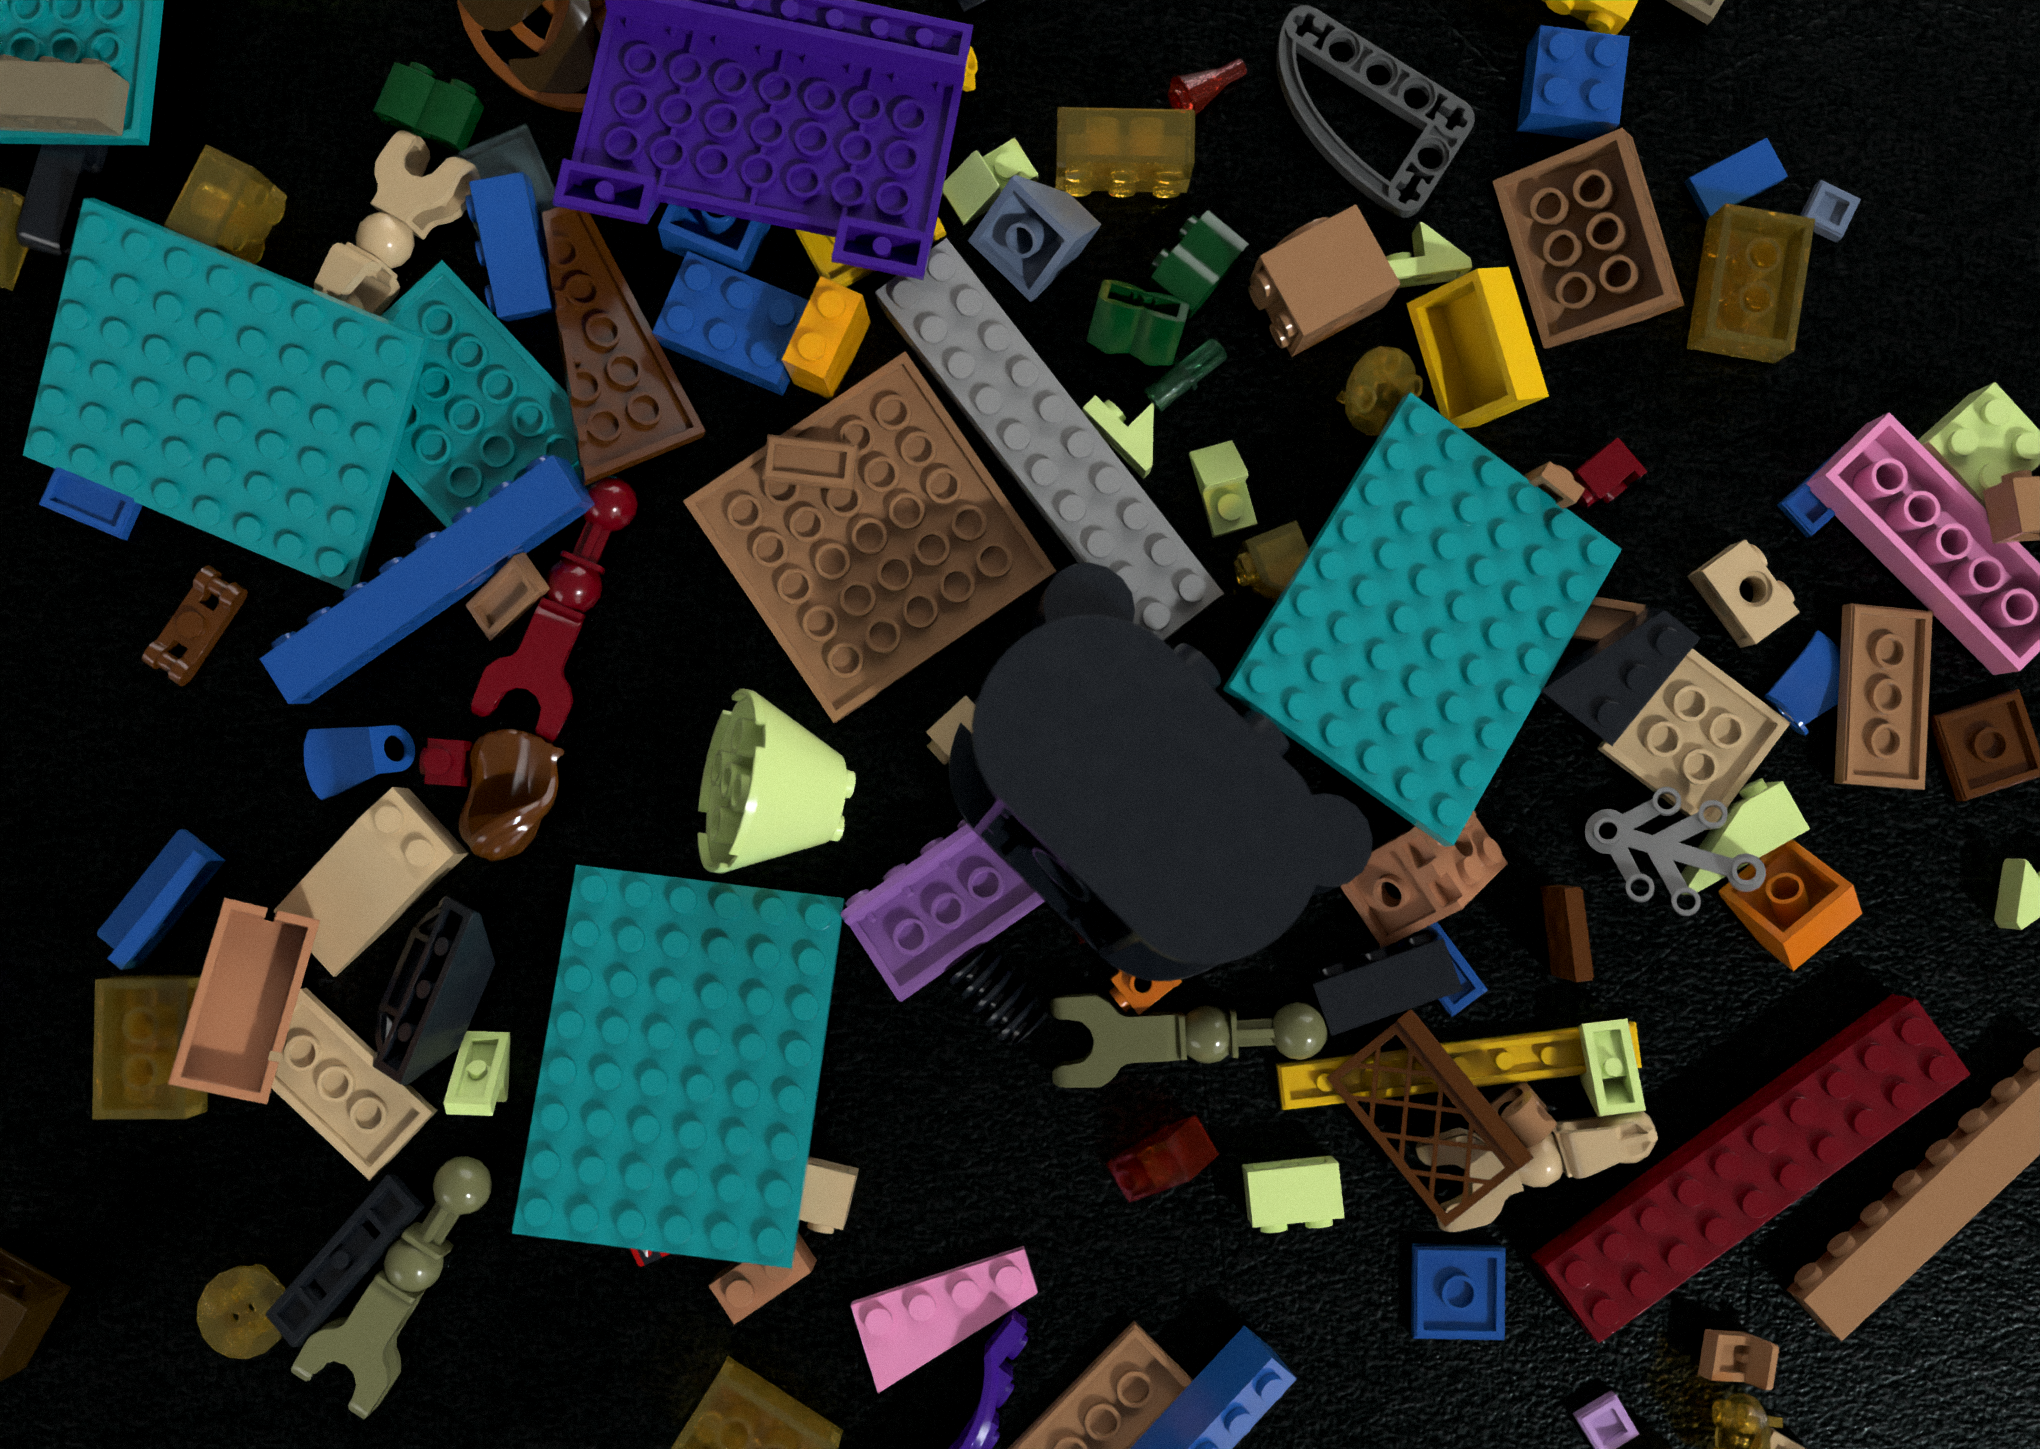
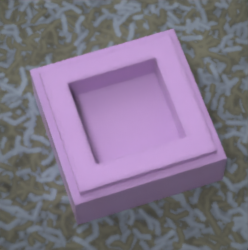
M1612 1390L1573 1413L1593 1449H1616L1639 1435L1620 1400Z

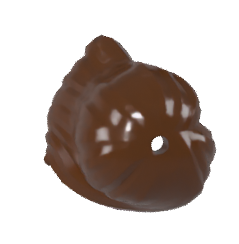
M502 729L488 732L479 737L470 753L472 769L471 788L459 817L461 837L470 846L471 851L475 855L489 861L502 860L520 854L536 836L541 819L549 812L555 802L558 791L557 761L564 754L562 748L554 747L553 744L546 743L542 738L521 730Z

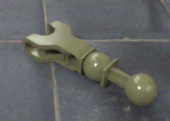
M1098 992L1062 994L1049 999V1010L1054 1017L1059 1020L1068 1019L1082 1022L1091 1030L1094 1039L1092 1049L1085 1057L1071 1061H1062L1054 1068L1052 1072L1053 1083L1059 1087L1066 1088L1102 1087L1116 1076L1121 1067L1130 1063L1187 1060V1055L1197 1062L1208 1064L1221 1061L1229 1054H1231L1232 1058H1238V1047L1274 1045L1281 1054L1288 1058L1297 1060L1307 1059L1321 1051L1327 1040L1328 1033L1326 1019L1319 1009L1309 1003L1298 1001L1284 1005L1276 1012L1273 1018L1237 1020L1234 1009H1228L1227 1013L1218 1007L1208 1005L1194 1008L1186 1015L1183 1011L1142 1012L1140 1015L1137 1013H1124L1117 1009L1111 1000Z
M468 1156L455 1157L446 1161L438 1169L432 1186L436 1203L424 1222H415L404 1230L401 1237L397 1238L389 1247L384 1261V1269L377 1273L350 1316L336 1318L322 1326L319 1331L313 1333L306 1341L291 1368L293 1374L304 1381H309L313 1374L322 1370L329 1362L335 1361L346 1365L354 1374L356 1388L348 1407L350 1411L362 1419H365L378 1407L401 1373V1356L397 1348V1337L416 1308L426 1288L431 1287L440 1276L444 1256L454 1246L446 1239L448 1233L460 1215L470 1214L479 1210L489 1198L492 1189L490 1171L478 1159Z

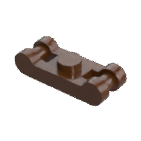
M210 565L203 567L197 573L193 580V587L158 639L147 647L142 656L144 663L153 669L162 668L168 672V678L179 686L186 685L194 677L244 603L248 591L236 582L229 584L221 579L222 574ZM212 594L219 598V604L215 610L206 604ZM179 643L188 649L180 659L172 654Z

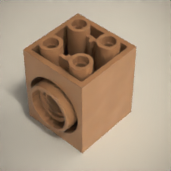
M1355 204L1331 218L1321 217L1303 225L1282 239L1275 248L1260 255L1250 277L1251 285L1248 286V291L1255 306L1259 310L1265 308L1272 324L1269 328L1276 344L1281 349L1286 347L1291 357L1384 308L1399 287L1400 282Z

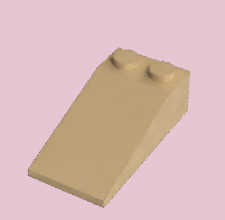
M392 787L356 820L274 909V913L279 910L320 920L311 953L335 977L469 853L409 788Z

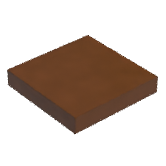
M2019 689L2009 690L1928 717L1957 802L1970 800L2040 777V748Z
M1557 884L1540 886L1551 975L1574 982L1592 980L1594 975L1583 889L1576 886Z

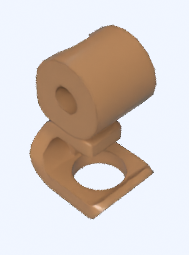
M1526 1082L1514 1083L1490 1103L1498 1113L1504 1103L1513 1101L1505 1108L1500 1117L1525 1148H1530L1542 1141L1557 1125L1553 1117L1547 1113V1106Z

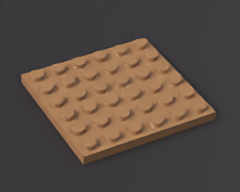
M906 351L780 435L857 444L858 455L853 492L763 481L765 445L683 500L833 723H837L1057 572Z

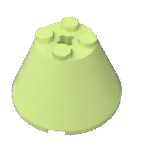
M747 689L736 691L732 695V700L738 702L732 711H722L716 725L706 758L699 797L698 811L706 812L707 816L706 834H697L698 849L704 868L714 873H724L821 845L829 840L839 841L844 831V816L842 812L845 798L852 796L856 781L855 772L846 769V763L841 754L755 691Z

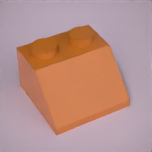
M1792 839L1759 858L1765 866L1766 876L1763 884L1758 889L1751 892H1742L1733 888L1728 882L1718 892L1756 940L1792 971H1795L1862 914L1853 884ZM1749 865L1738 876L1743 880H1751L1755 877L1756 870L1752 865Z

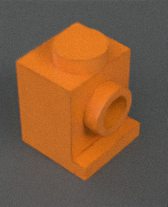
M1117 970L1109 977L1115 986L1108 992L1125 1013L1133 1007L1137 1014L1140 1015L1182 981H1151L1150 988L1140 992L1134 987V980L1136 978Z

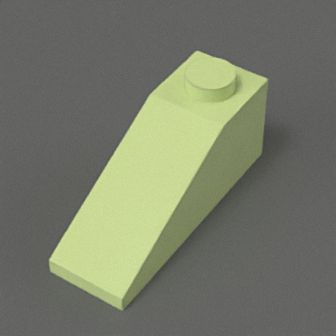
M1763 778L1742 787L1739 791L1741 797L1732 801L1727 807L1728 814L1725 824L1718 829H1711L1698 848L1729 858H1734L1740 854H1752L1760 858L1808 831L1810 828L1783 781L1765 783ZM1741 864V865L1737 868V870L1740 869V868H1742V867H1744V866L1747 865V864ZM1686 865L1681 873L1687 886L1696 892L1726 877Z

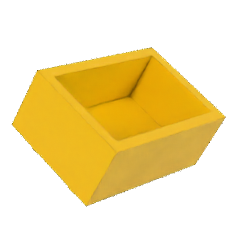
M1509 267L1475 269L1406 303L1440 414L1458 428L1477 427L1549 397Z

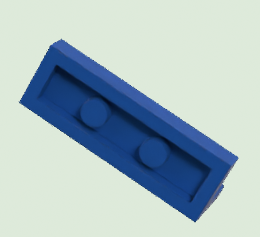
M178 830L98 930V937L114 949L107 959L121 970L141 967L226 860L188 830Z

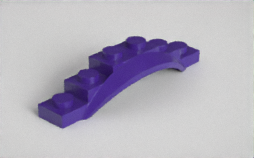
M1014 1308L985 1343L982 1396L970 1420L948 1449H992L1000 1437V1432L997 1431L999 1428V1413L995 1411V1408L1001 1407L1014 1389V1385L1011 1383L1013 1379V1366L1005 1361V1358L1015 1359L1029 1338L1025 1335L1027 1319Z

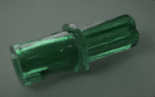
M1209 339L1183 361L1175 360L1172 369L1143 391L1148 400L1161 413L1190 388L1193 391L1198 388L1197 382L1224 362L1227 354L1217 340Z

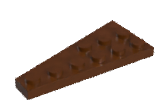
M563 207L542 212L539 222L582 485L585 486L698 440L704 436L706 431L659 342L652 334L651 327L590 213Z

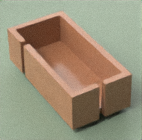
M224 898L169 1080L170 1085L267 1104L279 1064L277 1061L268 1060L270 1051L282 1053L320 920L277 910L272 922L264 920L268 908Z

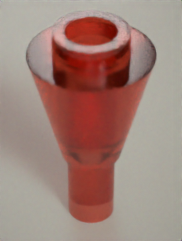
M1238 58L1219 69H1210L1173 77L1170 82V90L1168 91V98L1172 108L1176 113L1193 119L1224 89L1225 85L1246 75V66Z

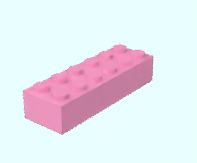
M1890 412L1866 423L1805 483L1811 488L1810 491L1827 508H1831L1835 512V516L1929 611H1933V615L1993 675L2021 671L2040 652V563L2019 542L1993 544L1987 510Z

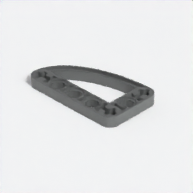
M1309 5L1298 6L1286 17L1277 42L1276 67L1283 95L1297 123L1321 155L1364 195L1400 218L1415 215L1422 208L1471 131L1475 122L1471 106ZM1304 21H1307L1311 24L1310 33L1306 32L1303 37L1296 34L1297 25L1301 26ZM1323 31L1328 33V36L1325 38L1321 50L1316 48L1318 39H1321ZM1336 42L1346 43L1351 47L1353 57L1347 62H1337L1330 56L1329 47ZM1296 53L1423 131L1391 182L1361 160L1335 134L1320 115L1300 77ZM1373 65L1383 66L1389 72L1390 81L1382 86L1374 85L1368 80L1366 70ZM1411 88L1421 90L1427 98L1426 106L1421 109L1410 108L1404 101V92ZM1437 101L1441 105L1431 120L1426 116L1431 112ZM1454 113L1460 117L1458 121L1459 126L1449 130L1445 127L1447 123L1446 118L1451 117ZM1424 148L1435 149L1441 157L1440 166L1435 169L1424 168L1418 161V152ZM1414 175L1417 179H1420L1419 184L1412 193L1414 200L1409 199L1406 204L1401 203L1398 200L1400 197L1398 190L1403 191Z

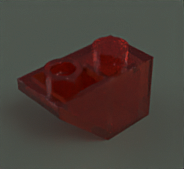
M1194 1115L1162 1128L1114 1157L1106 1165L1130 1203L1190 1181L1216 1158L1219 1153L1199 1119Z

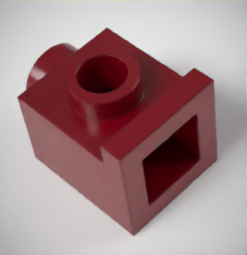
M1618 437L1605 445L1572 473L1574 480L1585 488L1577 501L1583 508H1588L1600 499L1606 504L1623 492L1628 487V484L1642 477L1647 472Z
M428 738L427 748L422 749L419 762L420 772L422 775H425L424 784L471 787L472 769L470 753L475 742Z

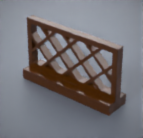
M1412 1009L1407 1011L1393 1025L1326 1077L1445 1227L1534 1158ZM1395 1035L1409 1049L1407 1069L1380 1066L1381 1046ZM1375 1052L1374 1065L1361 1063ZM1413 1056L1426 1071L1412 1070ZM1354 1068L1373 1070L1371 1097L1351 1095L1340 1079ZM1379 1071L1406 1074L1404 1102L1376 1098ZM1411 1075L1431 1077L1438 1085L1437 1106L1409 1102ZM1443 1092L1456 1108L1442 1106ZM1357 1101L1370 1102L1369 1116ZM1376 1103L1403 1107L1401 1134L1386 1133L1379 1130L1374 1123ZM1408 1108L1436 1111L1434 1139L1406 1135ZM1441 1112L1462 1114L1469 1123L1467 1143L1439 1140ZM1473 1129L1487 1146L1472 1144ZM1387 1138L1400 1139L1399 1153ZM1405 1140L1433 1144L1431 1172L1414 1170L1404 1161ZM1438 1144L1467 1148L1464 1176L1436 1173ZM1472 1149L1492 1151L1505 1168L1489 1180L1469 1177ZM1416 1175L1430 1177L1429 1191ZM1435 1178L1464 1182L1462 1202L1448 1213L1443 1210L1434 1198ZM1469 1182L1483 1184L1468 1196Z

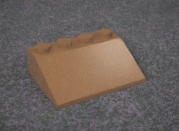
M1623 128L1493 181L1544 349L1640 322L1684 306L1633 137Z

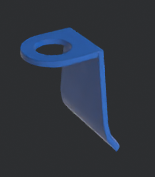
M1814 632L1805 649L1763 696L1777 713L1791 722L1789 726L1792 730L1803 736L1809 733L1805 727L1807 723L1838 704L1840 648L1822 632Z
M396 725L309 729L304 742V767L312 790L321 800L341 794L378 774L404 771L411 766L415 757V745L412 737L405 729ZM389 736L397 737L404 746V755L398 762L390 760L385 753L384 743Z

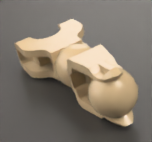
M406 130L399 131L393 135L375 161V178L378 183V189L370 204L379 212L368 215L360 222L355 235L357 246L347 242L345 245L336 243L330 248L314 281V289L380 316L397 297L400 290L399 282L396 280L398 275L391 269L403 265L410 258L415 246L413 235L424 240L434 227L448 224L464 214L467 209L466 196L472 195L469 181L480 180L476 166L462 158L450 157L432 174L423 176L430 160L429 149L420 136Z
M1643 1111L1558 1121L1556 1127L1546 1138L1536 1145L1526 1148L1534 1157L1531 1161L1518 1169L1448 1226L1445 1227L1436 1216L1439 1228L1447 1232H1457L1492 1223L1501 1212L1505 1200L1510 1195L1524 1191L1522 1184L1531 1187H1547L1556 1182L1563 1172L1568 1178L1580 1179L1591 1176L1618 1163L1639 1162L1650 1154L1655 1142L1658 1140L1655 1126L1650 1116ZM1455 1128L1439 1133V1140L1467 1143L1468 1130ZM1473 1132L1472 1144L1487 1146L1480 1136ZM1431 1135V1136L1426 1137V1138H1432V1139H1434V1135ZM1418 1142L1416 1145L1418 1158L1426 1165L1431 1166L1433 1144ZM1438 1144L1437 1166L1456 1164L1465 1169L1467 1148ZM1472 1149L1469 1177L1489 1180L1505 1168L1492 1151ZM1469 1182L1468 1196L1483 1184ZM1463 1193L1441 1203L1440 1206L1448 1213L1462 1202Z

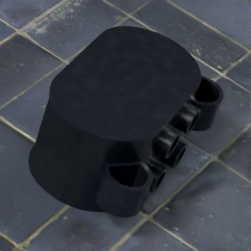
M1090 562L1073 564L1055 575L1037 602L1031 622L1032 631L1013 644L991 670L979 696L973 702L976 706L973 714L972 733L960 722L950 751L948 772L950 790L957 810L967 825L1107 963L1124 974L1146 981L1166 982L1186 979L1210 970L1220 963L1248 956L1277 939L1299 917L1311 896L1325 893L1347 884L1363 872L1371 857L1373 837L1367 819L1356 805L1337 795L1325 793L1311 795L1299 773L1282 757L1289 750V743L1282 731L1270 719L1254 710H1247L1240 717L1214 691L1220 685L1221 678L1214 665L1201 652L1184 643L1179 644L1172 650L1157 635L1133 623L1135 615L1133 595L1121 576L1106 566Z

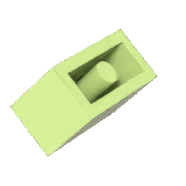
M1332 1155L1242 1165L1247 1216L1253 1228L1260 1227V1231L1263 1233H1278L1286 1231L1288 1229L1287 1224L1305 1222L1307 1228H1325L1333 1225L1332 1219L1344 1218L1339 1163Z

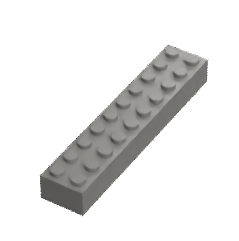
M947 238L931 249L923 280L897 275L875 292L880 309L1079 564L1090 562L1106 566L1123 578L1133 595L1135 606L1134 624L1151 631L1162 641H1165L1224 594Z

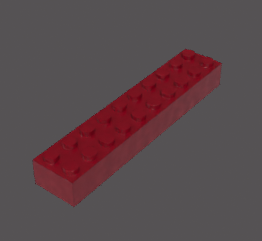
M1892 994L1530 1256L1581 1328L1597 1343H1601L1970 1075V1072L1917 999Z

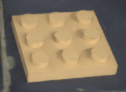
M1691 649L1614 745L1611 746L1601 742L1597 749L1652 791L1656 792L1662 787L1675 789L1681 797L1679 811L1689 817L1699 812L1700 806L1709 800H1717L1723 803L1727 809L1791 722L1694 649ZM1663 794L1660 796L1673 807L1675 806L1676 799L1673 795ZM1709 807L1704 811L1703 815L1708 822L1715 823L1722 816V812L1716 807Z

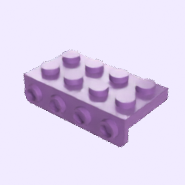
M963 819L957 825L958 830L946 839L939 837L926 844L920 851L921 856L908 865L902 863L890 869L883 876L884 882L873 890L865 889L853 895L846 902L847 908L840 913L844 922L850 926L900 1002L1045 902Z

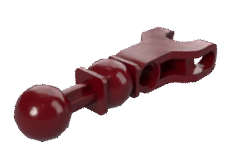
M610 475L585 486L595 505L582 515L586 522L572 554L562 550L560 556L563 559L553 564L546 573L545 582L550 590L545 594L546 598L541 597L517 652L511 656L499 658L485 668L471 703L473 714L480 717L491 715L496 711L499 702L508 691L516 688L527 689L537 697L541 706L539 721L535 728L536 736L542 738L546 743H552L557 739L573 705L572 690L565 679L564 668L586 617L582 613L594 607L601 595L602 582L600 574L604 575L606 569L597 565L611 532L621 530L629 525L636 515L638 505L636 493L631 485L621 477Z

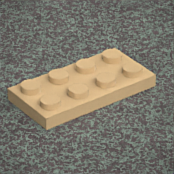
M308 988L300 989L282 1053L270 1051L268 1060L279 1062L272 1089L370 1181L385 1168L436 1113L437 1109L410 1084L401 1085L374 1068L373 1056L376 1052Z

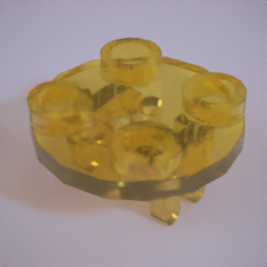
M1379 346L1367 352L1357 362L1347 381L1346 391H1341L1336 399L1340 403L1345 404L1346 415L1354 428L1367 435L1379 436L1402 397L1410 392L1417 397L1420 396L1423 389V380L1419 375H1416L1415 366L1408 354L1396 347Z
M260 1264L237 1266L221 1272L205 1286L198 1301L197 1323L202 1337L214 1351L229 1358L249 1359L267 1352L282 1338V1335L265 1316V1313L284 1293L285 1287L265 1266ZM249 1304L254 1306V1311L249 1309ZM234 1313L238 1315V1320L233 1318Z
M1731 1394L1726 1400L1717 1399L1712 1407V1419L1716 1426L1715 1447L1713 1449H1770L1769 1426L1783 1428V1418L1766 1415L1758 1399L1750 1394Z

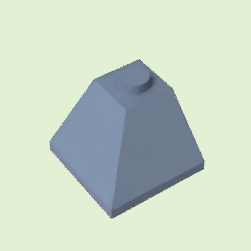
M1015 175L1008 181L968 242L1031 302L1079 256L1102 224L1071 194Z

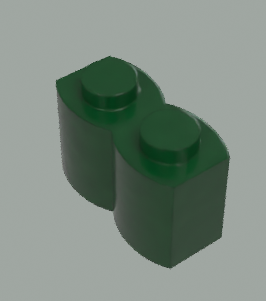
M411 61L406 66L394 62L373 110L382 122L396 129L410 131L439 147L464 155L484 110V106L478 97L475 96L476 90L457 79H451L450 83L434 79L436 74L419 63Z
M1209 210L1200 219L1194 215L1191 216L1177 234L1181 242L1171 252L1164 248L1148 268L1153 273L1148 286L1157 293L1171 295L1190 304L1187 314L1188 319L1193 316L1215 288L1235 267L1249 243Z
M1103 280L1086 341L1107 354L1130 353L1146 365L1170 366L1174 361L1190 304L1171 295L1146 292L1129 283Z

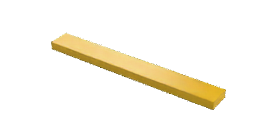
M1628 1021L1637 1068H1641L1636 1022ZM1578 1027L1440 1043L1475 1087L1582 1075L1587 1072ZM1409 1049L1381 1050L1380 1066L1407 1069ZM1375 1052L1361 1063L1374 1065ZM1355 1054L1276 1063L1281 1108L1289 1110L1346 1103L1326 1077ZM1413 1056L1412 1070L1426 1071ZM1354 1068L1340 1079L1351 1095L1371 1097L1373 1070ZM1379 1071L1376 1098L1404 1096L1406 1074ZM1411 1075L1410 1095L1438 1092V1085L1431 1077Z

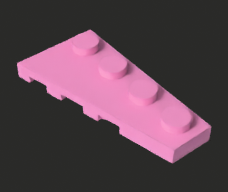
M1024 1246L852 1301L851 1309L877 1392L883 1391L1036 1295L1038 1289Z

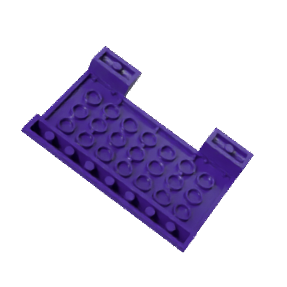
M605 0L607 12L571 160L562 159L552 201L554 206L647 224L660 202L835 237L832 262L920 280L924 279L962 96L973 25L855 0Z

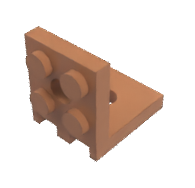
M1473 811L1454 846L1444 847L1412 824L1404 832L1373 848L1371 857L1363 872L1349 883L1340 887L1378 943L1389 946L1463 909L1508 863L1503 857L1499 845L1490 838L1477 819L1475 811ZM1385 882L1394 884L1399 889L1402 898L1396 899L1392 897L1385 888Z

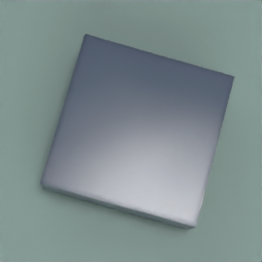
M1820 180L1814 185L1797 224L1837 242L1842 239L1861 199Z

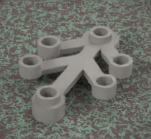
M1671 787L1658 789L1654 793L1653 799L1624 814L1616 810L1604 809L1594 813L1586 823L1585 837L1588 844L1595 851L1612 856L1626 881L1628 896L1636 902L1648 901L1653 896L1654 883L1649 876L1640 873L1628 848L1648 853L1672 896L1673 909L1682 916L1695 914L1700 908L1701 900L1699 894L1687 886L1674 861L1727 876L1730 885L1742 892H1751L1758 889L1765 880V866L1755 855L1740 854L1734 858H1729L1680 843L1708 828L1718 829L1725 824L1728 814L1727 809L1723 803L1717 800L1704 802L1700 806L1699 812L1654 835L1634 829L1660 814L1671 816L1679 811L1681 797ZM1663 794H1671L1676 799V804L1671 809H1663L1657 803L1659 797ZM1709 807H1716L1722 812V818L1715 823L1708 822L1704 818V811ZM1607 823L1613 824L1617 828L1616 836L1612 839L1602 838L1599 835L1602 825ZM1741 864H1750L1755 868L1756 875L1751 880H1743L1737 875V868ZM1636 880L1646 881L1649 884L1648 893L1644 896L1634 895L1631 891L1632 883ZM1688 893L1695 898L1696 903L1692 909L1683 910L1678 907L1677 898L1681 894Z

